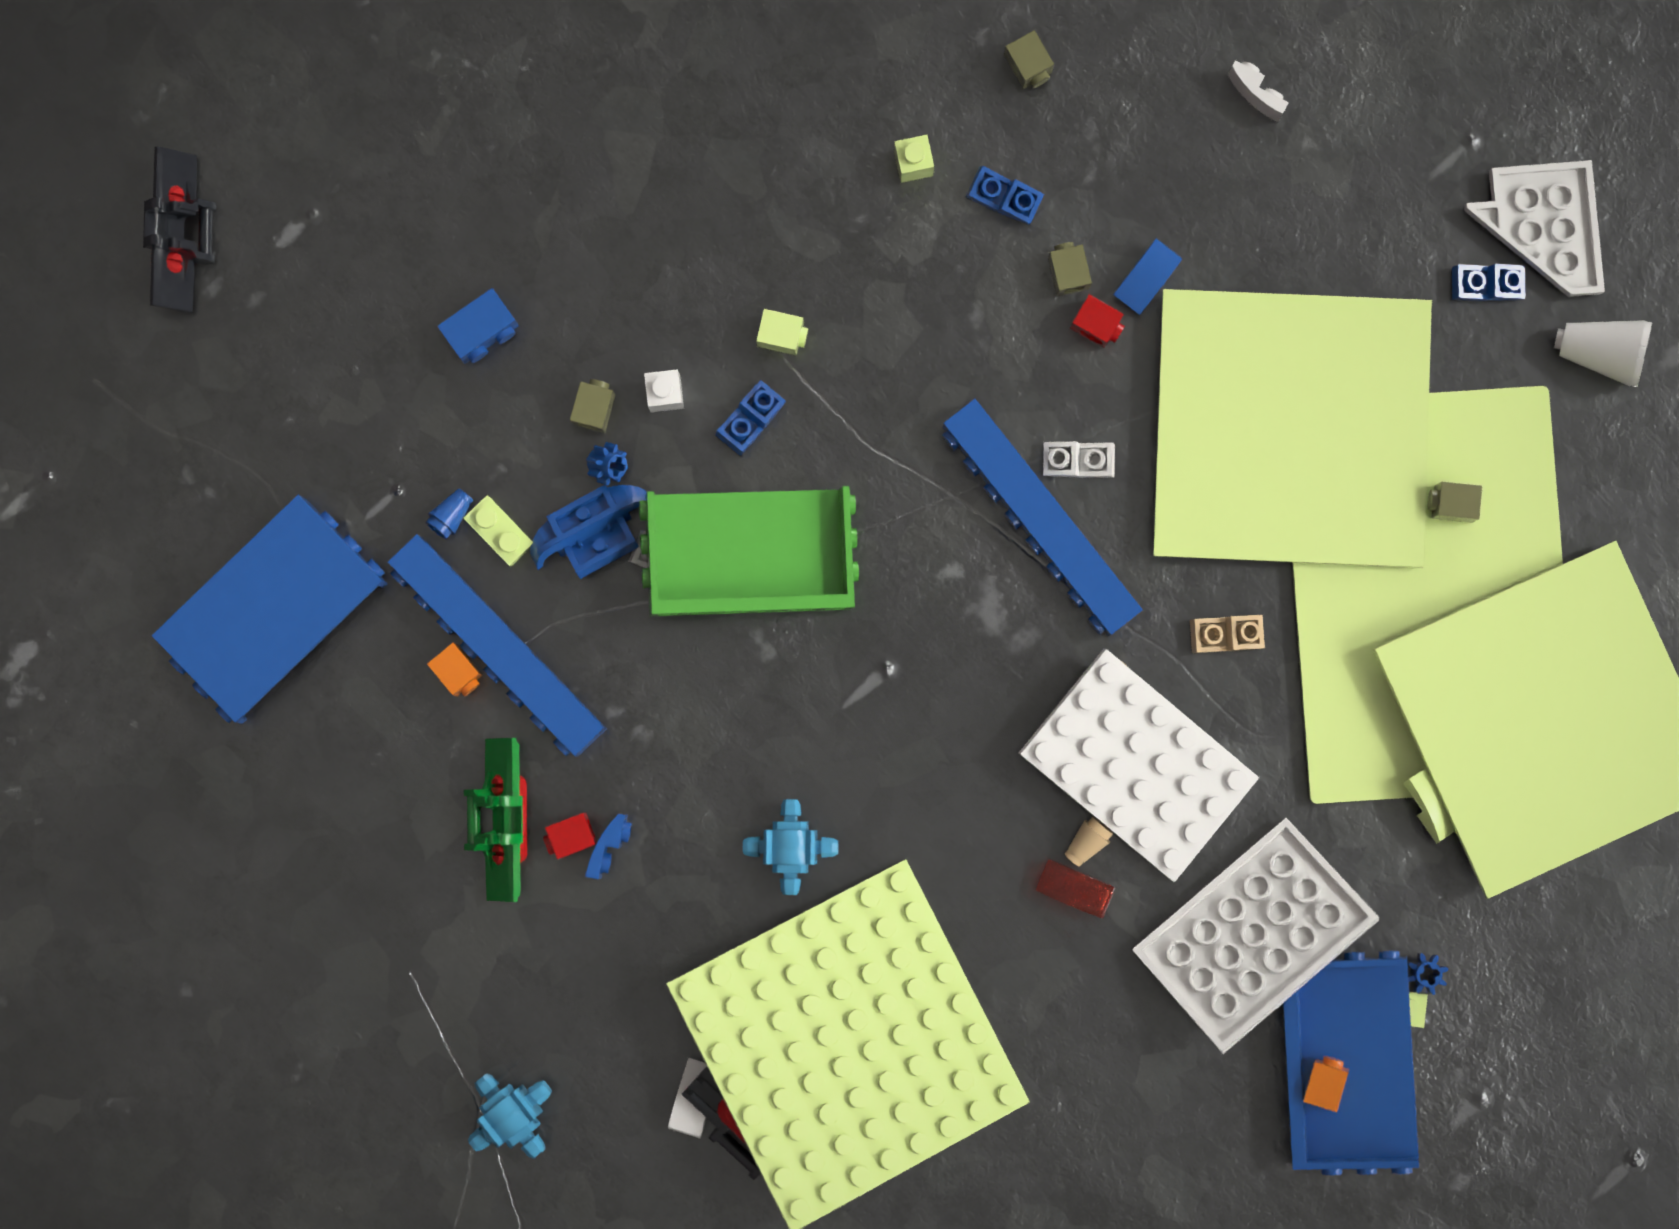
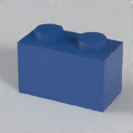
M491 288L437 327L459 358L466 364L469 361L475 363L488 354L487 348L497 341L499 344L508 341L515 335L514 329L519 327V325L494 289Z

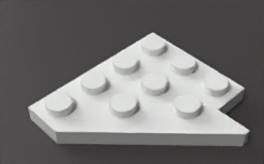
M1592 160L1492 168L1489 171L1492 201L1467 203L1464 205V211L1566 296L1573 297L1604 293Z

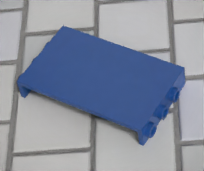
M299 494L152 635L172 657L169 660L170 664L182 675L187 672L195 680L192 684L194 689L205 699L210 696L219 705L215 710L228 723L233 720L235 723L243 724L247 720L244 715L378 586L384 588L388 584L381 577L385 571L372 558L367 562L358 553L362 549L361 546L350 535L343 538L335 528L339 524L326 511L320 514Z
M1379 951V957L1365 958V952H1344V959H1333L1283 1002L1293 1170L1321 1169L1322 1175L1343 1174L1342 1169H1356V1174L1371 1175L1377 1174L1378 1168H1391L1392 1174L1412 1173V1168H1419L1407 957H1400L1399 951ZM1324 1056L1344 1061L1343 1067L1349 1069L1337 1112L1303 1102L1315 1060H1323Z

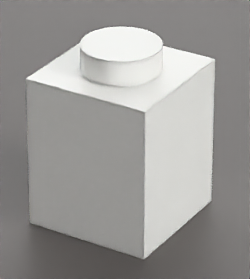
M678 369L644 373L648 408L651 412L684 409L681 378Z

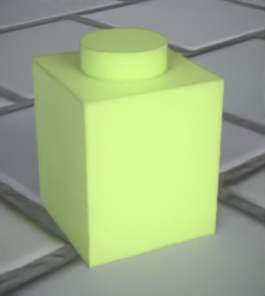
M928 135L894 142V153L901 183L933 176L934 163Z
M764 309L756 341L757 347L797 355L798 347H805L809 328L803 327V317Z

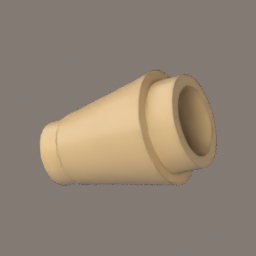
M1092 816L1089 821L1084 820L1064 854L1071 862L1080 867L1083 862L1085 863L1110 843L1109 838L1113 835V832Z

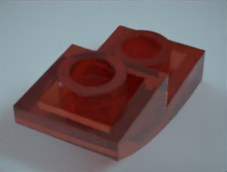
M1048 859L1036 891L1081 911L1103 918L1116 887L1088 874L1078 872L1057 861Z

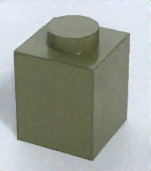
M1035 30L1005 46L1004 56L1023 89L1031 84L1033 88H1036L1051 78L1049 74L1053 71L1054 63Z
M1073 242L1056 245L1054 247L1055 251H1051L1048 256L1056 296L1089 290L1092 281L1083 244L1074 246Z
M590 379L589 384L580 381L570 417L573 425L602 433L606 432L616 396L614 391L609 389L610 384L595 379Z
M1451 482L1436 484L1434 490H1430L1428 496V509L1432 510V519L1468 523L1479 520L1482 486Z

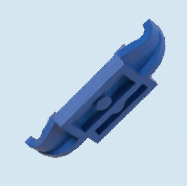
M603 485L546 516L548 520L537 531L530 548V555L537 570L543 567V562L548 556L558 551L561 557L567 554L576 574L582 579L637 549L639 545L626 521L632 519L629 512L639 507V501L645 500L647 491L632 485L612 487Z

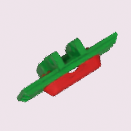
M516 738L485 739V781L482 789H463L464 796H467V843L464 844V850L483 851L486 869V901L518 902V897L521 895L520 863L525 861L527 857V784L525 778L519 772V744ZM480 807L492 809L493 830L481 834Z

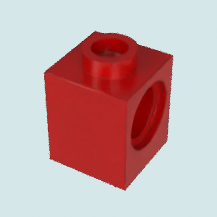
M1089 294L1070 329L1105 348L1109 340L1115 343L1125 326L1119 323L1124 314Z
M581 813L545 827L547 835L543 836L548 853L550 855L555 854L557 859L592 847L598 842L587 813Z

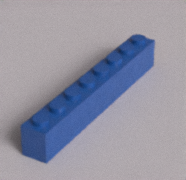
M976 399L972 400L943 423L942 428L945 430V433L942 434L944 440L953 450L959 448L966 459L963 460L966 468L974 477L979 474L987 483L983 488L988 496L995 503L1000 500L1008 511L1004 513L1005 517L1015 529L1021 526L1028 535V538L1025 539L1027 545L1037 556L1040 553L1044 555L1049 562L1046 566L1049 573L1057 582L1063 579L1070 588L1067 595L1078 608L1085 607L1091 615L1088 621L1099 635L1104 632L1109 637L1143 610Z
M416 534L388 561L394 568L390 572L393 578L403 587L409 584L417 592L413 598L426 611L432 608L440 616L436 622L449 635L455 632L463 640L460 647L473 660L478 656L487 665L483 671L496 684L500 680L503 681L510 689L506 693L507 696L519 708L525 704L533 713L529 717L531 721L542 732L548 728L557 737L553 743L565 756L572 753L578 757L607 729L421 536Z

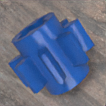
M606 442L604 447L594 445V450L586 458L589 468L587 474L595 477L598 483L609 485L610 480L620 482V478L628 469L625 458L627 453L618 450V445Z
M1417 953V962H1407L1408 967L1411 968L1408 981L1416 983L1414 992L1420 993L1423 987H1426L1429 994L1435 995V986L1438 984L1447 985L1442 980V973L1446 972L1448 967L1436 964L1439 960L1438 955L1433 954L1429 961H1426L1423 953ZM1424 966L1433 970V974L1428 975L1429 981L1420 978L1419 974L1424 972Z

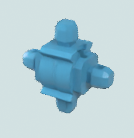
M784 799L781 804L780 816H784V821H773V830H764V840H760V837L744 839L743 854L752 857H760V854H763V864H772V873H783V878H780L782 894L798 895L801 885V878H798V873H808L809 865L817 864V854H821V858L838 855L839 842L834 838L822 837L821 840H818V830H809V822L798 821V816H801L799 800Z
M486 1073L475 1082L476 1090L480 1096H485L488 1101L479 1107L484 1115L477 1120L480 1127L470 1135L468 1139L469 1144L475 1151H480L491 1143H494L498 1148L505 1142L509 1148H512L520 1141L523 1145L521 1149L524 1153L534 1159L545 1150L544 1142L539 1134L535 1136L532 1131L541 1124L536 1118L543 1112L539 1105L550 1097L552 1093L551 1088L543 1080L538 1081L529 1087L528 1090L523 1084L515 1090L510 1083L500 1090L497 1086L499 1082L492 1075Z

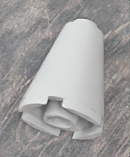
M1639 320L1566 323L1565 329L1558 328L1554 348L1561 349L1560 357L1625 385L1638 387L1652 322Z

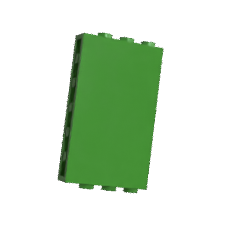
M843 486L839 490L654 495V491L647 492L645 500L639 501L640 521H646V534L640 535L641 555H647V568H642V588H648L649 617L850 610L854 608V582L859 580L858 562L853 561L852 548H857L856 528H851V515L856 513L855 495H850L849 486Z

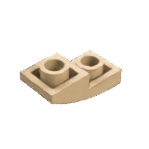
M1262 615L1190 620L1192 653L1265 648Z

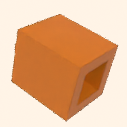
M456 643L450 644L427 663L453 696H459L461 693L464 697L469 695L480 685L477 680L483 676Z
M1324 1056L1323 1060L1316 1059L1303 1102L1337 1112L1349 1072L1348 1068L1343 1067L1344 1061L1330 1056Z

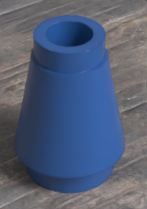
M457 488L454 493L428 513L429 518L425 522L426 525L444 539H447L450 534L455 535L473 499Z

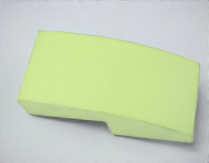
M1427 767L1403 783L1423 811L1417 817L1436 844L1455 832Z

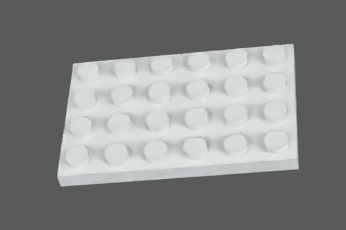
M1103 649L1018 753L1173 882L1179 878L1259 779L1255 773L1107 649Z
M1285 818L1132 950L1221 1053L1224 1054L1378 922L1379 917L1295 826Z

